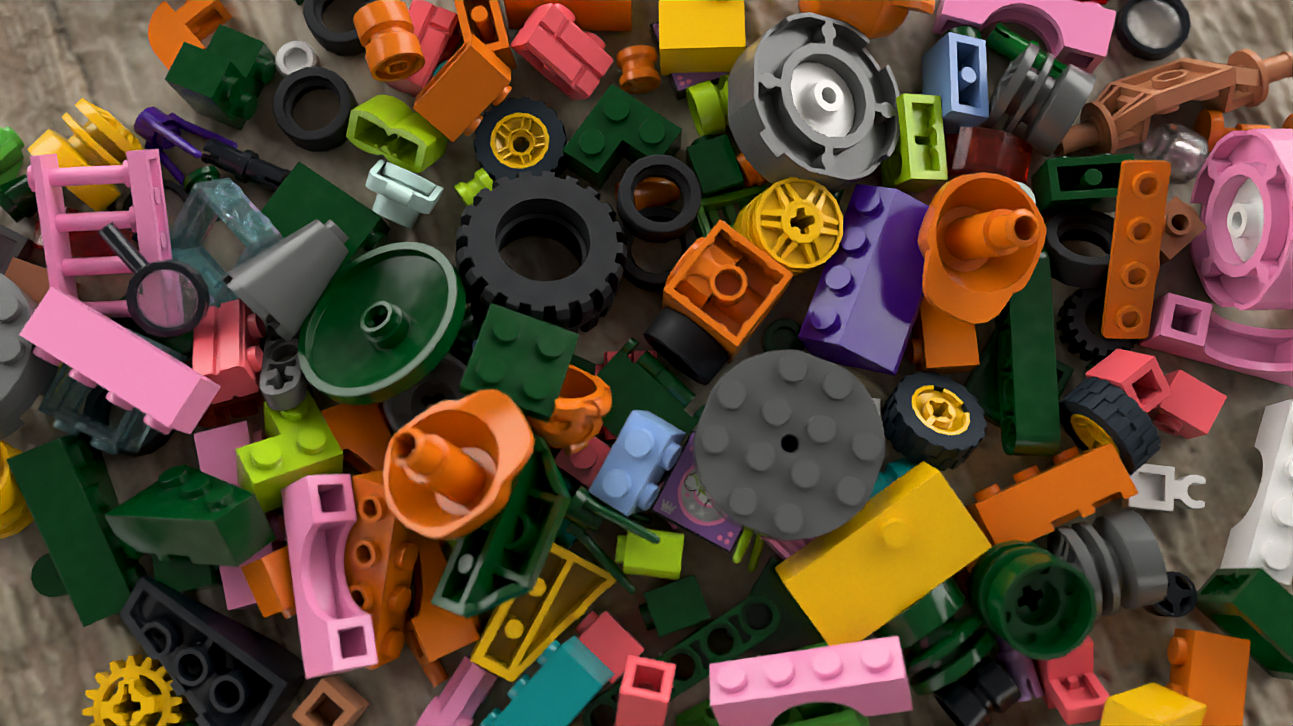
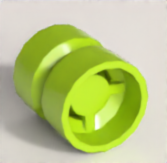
M730 73L720 76L717 85L707 80L686 87V98L690 115L699 137L710 134L715 136L725 133L726 126L729 125L728 78Z

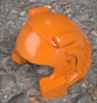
M569 364L559 397L554 401V412L550 422L546 423L527 416L528 423L536 435L545 439L548 447L564 448L567 456L578 453L587 448L589 445L588 441L599 433L603 424L602 417L608 414L612 407L610 387L599 376L591 375Z

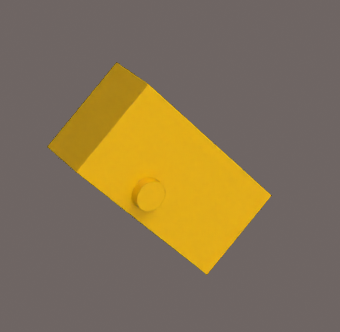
M659 0L661 75H669V73L731 72L738 57L746 50L744 0Z
M922 461L869 499L864 507L848 522L831 532L816 537L777 565L775 570L828 645L835 646L862 641L982 555L992 545L940 471Z

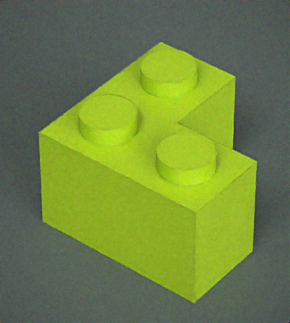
M308 389L305 399L296 407L286 411L273 410L264 401V423L267 439L235 449L238 483L241 488L255 493L264 513L282 507L281 489L305 476L343 474V452Z

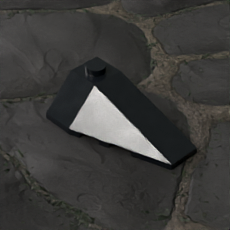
M148 575L140 577L119 613V616L151 659H158L174 681L169 685L179 697L184 694L199 716L195 720L199 726H272L291 705L306 680L303 661L278 642Z

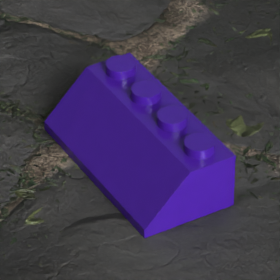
M856 184L843 217V236L839 247L825 264L798 335L812 356L831 363L896 376L924 297L922 277L925 259L918 246V235L929 208L928 205L895 188Z

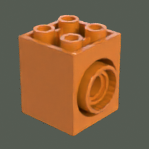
M720 219L705 238H698L688 248L670 272L663 289L662 310L664 307L672 308L698 324L726 351L729 357L727 363L730 365L782 299L794 274Z

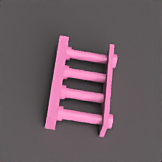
M159 149L126 151L127 160H124L123 165L59 168L57 154L30 156L31 165L27 169V180L30 189L36 194L50 288H55L78 299L75 276L133 273L118 256L72 258L68 233L71 231L101 230L113 222L118 229L131 228L132 232L137 233L138 251L149 263L160 262L157 260L173 259ZM125 183L128 188H131L133 206H130L129 210L67 214L65 212L62 186ZM159 270L148 275L144 280L145 294L140 299V305L145 314L161 325H180L181 319L175 272ZM126 300L83 302L108 318L132 317L128 311Z

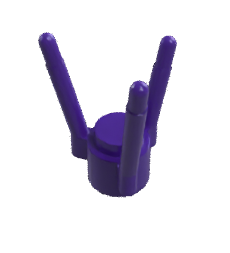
M156 107L144 109L134 123L135 133L146 141L144 148L159 149L160 162L181 186L185 177L165 154L163 148L168 150L176 145L197 159L202 156V153L192 144L181 138L180 129L206 140L215 138L222 143L236 149L238 148L236 142L185 121L175 113L167 115Z

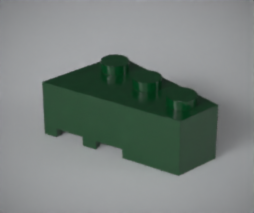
M185 464L167 469L160 474L158 481L104 515L129 559H140L144 555L143 553H154L160 561L171 562L175 555L189 556L191 562L195 564L238 567L276 539L255 493Z

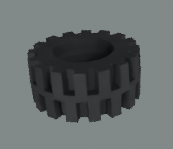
M1106 285L1100 288L1078 289L1063 302L1064 306L1059 309L1057 316L1061 317V320L1056 323L1057 330L1063 331V335L1059 337L1062 344L1068 342L1070 347L1067 350L1072 355L1077 352L1080 353L1079 359L1084 361L1094 359V362H1101L1117 348L1129 351L1134 348V344L1140 341V339H1102L1095 336L1089 330L1085 321L1086 310L1092 305L1104 308Z

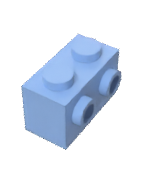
M632 410L588 492L626 516L648 510L660 491V487L657 485L666 470L669 471L681 454L682 447L680 444L686 433L650 411Z

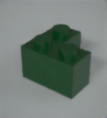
M219 24L206 50L187 42L183 43L164 80L198 114L241 131L246 121L254 116L258 105L257 99L264 85L268 84L274 77L276 71L275 56L265 42Z
M611 83L563 148L565 166L600 190L623 157L633 164L638 159L653 154L674 157L681 148L682 129Z

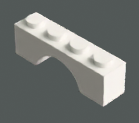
M1293 399L1265 406L1254 445L1260 451L1263 459L1260 487L1247 514L1238 524L1231 528L1220 569L1263 568L1281 586H1290L1293 577Z

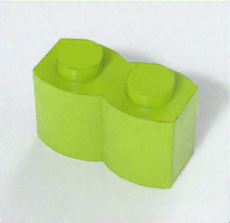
M384 94L376 95L351 110L346 133L349 141L359 149L371 154H383L392 164L412 173H421L443 157L448 138L418 112H413L401 100Z
M647 529L660 537V543L656 545L629 531L627 536L618 535L615 563L624 564L623 573L679 580L684 542L683 533Z

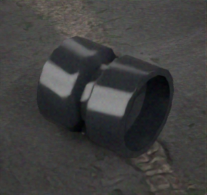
M988 654L964 676L931 692L940 707L957 726H989L992 724L991 714L993 712L1003 714L1022 697L1013 680Z

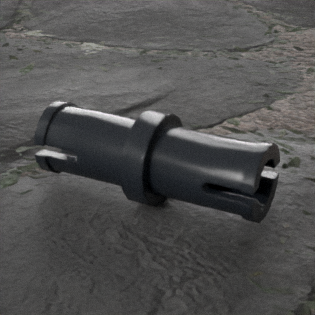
M210 138L203 147V151L211 153L210 155L202 154L201 161L203 163L233 174L237 181L244 184L252 182L276 192L284 178L291 172L288 169H283L260 159L258 153L252 150L243 152L215 138Z

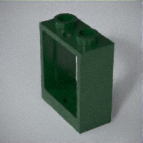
M1263 568L1217 569L1197 591L1195 607L1227 636L1251 640L1249 656L1271 677L1293 681V596Z

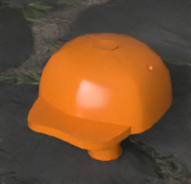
M798 0V8L800 13L811 12L847 22L862 32L869 40L892 35L905 22L909 11L933 15L935 0Z
M986 172L967 174L946 182L933 197L919 230L918 246L925 259L922 277L923 293L928 303L940 312L969 324L987 323L998 316L1010 300L1012 294L1022 290L1030 280L1042 252L1047 231L1043 217L1034 201L1018 183L998 174Z
M481 390L458 401L445 400L435 404L402 427L389 442L383 472L385 497L388 506L395 516L407 528H411L425 536L442 540H455L469 534L499 513L506 505V502H508L511 480L525 465L533 452V434L521 410L504 393L498 390Z

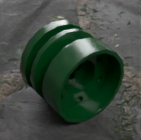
M1021 540L998 543L984 552L971 569L967 591L969 604L973 612L980 616L981 622L1028 658L1046 661L1064 657L1078 648L1093 628L1097 605L1095 591L1087 577L1072 565L1050 554L1034 543Z
M951 577L872 633L876 639L898 636L901 650L906 648L910 650L904 657L907 675L914 674L910 679L909 685L919 696L929 694L964 676L995 645L996 638L989 629L982 628L976 630L982 620L977 613H970L956 619L953 617L964 604L966 598Z

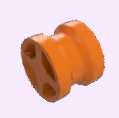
M636 45L624 48L617 53V67L622 70L623 74L619 78L621 90L628 94H641L653 91L661 85L660 73L655 70L654 66L657 62V51L654 47Z

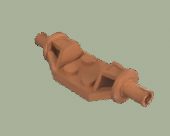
M1241 49L1229 56L1227 64L1183 57L1108 83L1096 101L1088 102L1083 106L1080 114V123L1071 126L1063 140L1054 150V154L1056 156H1066L1088 147L1093 155L1101 153H1111L1114 155L1118 149L1147 141L1151 115L1174 112L1179 109V104L1190 100L1201 101L1203 108L1220 110L1222 113L1230 112L1242 106H1258L1266 100L1270 83L1293 77V54L1289 51H1283L1262 60L1254 51Z

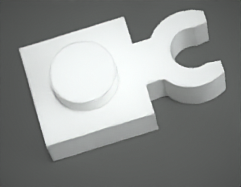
M1143 464L1135 473L1129 475L1139 494L1127 499L1122 498V508L1173 512L1174 502L1183 509L1205 507V501L1191 499L1187 490L1189 485L1206 484V478L1200 475H1188L1174 480L1175 467Z

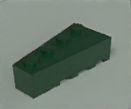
M82 431L57 438L6 459L83 627L121 612L140 577L148 574L138 559H129L104 516L119 506V502L100 446L91 440L87 431Z

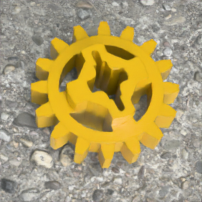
M142 654L128 656L126 662L123 659L110 662L111 673L108 671L99 672L94 676L100 687L89 689L85 692L88 698L94 700L92 707L82 710V715L94 717L95 722L90 726H155V719L161 712L162 716L156 726H173L174 723L186 721L188 718L185 713L179 711L181 704L189 702L185 695L177 696L169 685L174 680L164 666L159 668L160 661L158 659H151L148 656L144 660ZM118 686V691L112 697L116 687ZM133 701H140L141 708L134 709Z

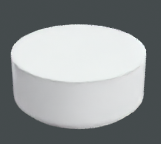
M291 41L284 44L278 50L275 58L276 68L284 79L290 73L304 67H320V60L316 52L309 44L303 41Z

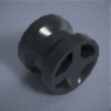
M1167 571L1168 587L1167 595L1164 598L1166 601L1143 608L1155 616H1185L1193 610L1197 602L1195 585L1188 576L1180 572Z

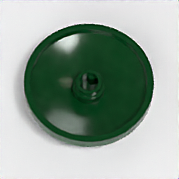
M417 242L388 244L371 250L347 264L333 276L301 326L298 339V359L307 380L329 399L346 405L378 403L397 396L414 386L428 375L446 355L462 325L466 307V293L459 272L439 250Z

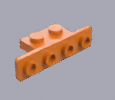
M1124 160L1121 163L1101 334L1105 338L1146 339L1149 335L1155 284L1160 271L1159 254L1161 239L1166 227L1165 209L1171 172V163L1168 161Z

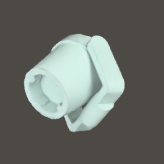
M381 159L370 170L365 184L368 189L377 193L372 211L408 229H412L420 213L429 214L444 189L415 173Z

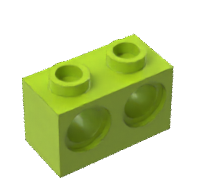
M903 93L896 98L900 136L891 156L881 162L883 187L895 188L902 192L919 193L948 180L941 96Z

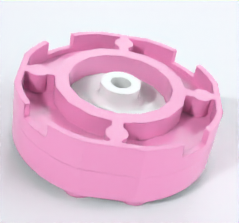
M1251 129L1248 131L1230 132L1216 143L1200 169L1193 187L1190 203H1202L1200 220L1207 228L1189 243L1192 262L1206 294L1221 307H1235L1239 310L1249 311L1292 310L1293 129Z

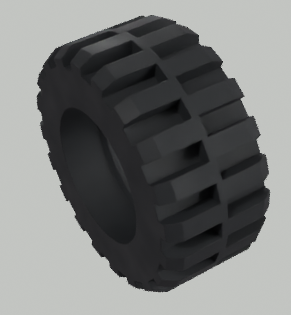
M530 171L516 173V178L510 181L505 176L492 182V191L487 188L479 191L473 197V205L466 206L456 235L455 268L459 272L465 286L466 303H471L470 313L480 322L486 317L492 303L577 334L579 328L582 332L587 333L597 326L599 317H605L612 307L627 258V247L624 244L626 235L623 226L619 221L615 222L617 213L608 202L603 204L599 202L601 194L590 186L586 189L580 187L579 180L566 176L564 180L554 177L555 172L542 171L541 176H531ZM523 237H547L566 246L577 258L580 268L573 274L560 280L536 281L525 278L510 269L500 257L499 252L509 243Z

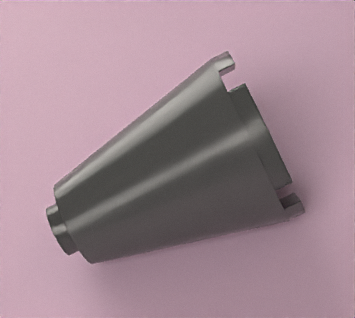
M316 219L228 271L220 279L262 320L269 323L275 329L274 331L289 342L297 334L349 253L348 248L344 245L349 237L330 219L325 224Z

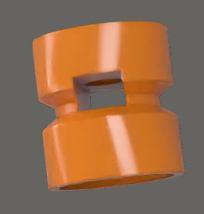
M377 0L368 3L355 13L353 22L360 43L366 49L365 58L373 79L380 82L400 81L418 73L424 67L426 60L418 38L413 34L415 28L404 2L401 0Z

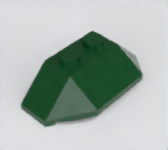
M533 434V452L525 465L511 480L508 502H506L501 511L477 529L458 538L430 603L465 618H470L534 590L571 501V497L544 438Z

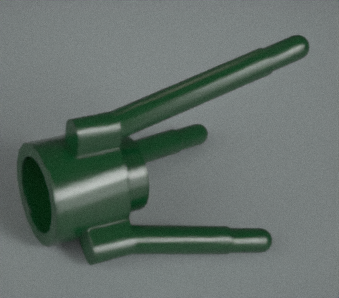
M580 485L563 517L570 522L565 531L579 539L607 571L630 594H634L637 590L635 585L585 530L589 528L596 532L603 520L606 519L655 545L660 543V537L623 517L626 515L588 492V489ZM641 512L626 516L644 524H650L652 521L649 515Z

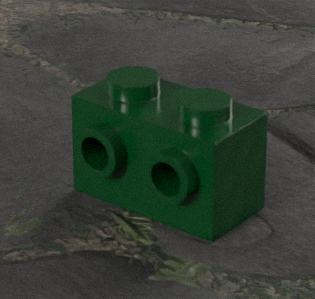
M1101 153L1086 157L1057 156L1046 159L1031 177L1036 207L1041 216H1055L1069 209L1084 208L1103 213L1115 212L1121 163L1124 160H1135L1134 153L1117 155Z

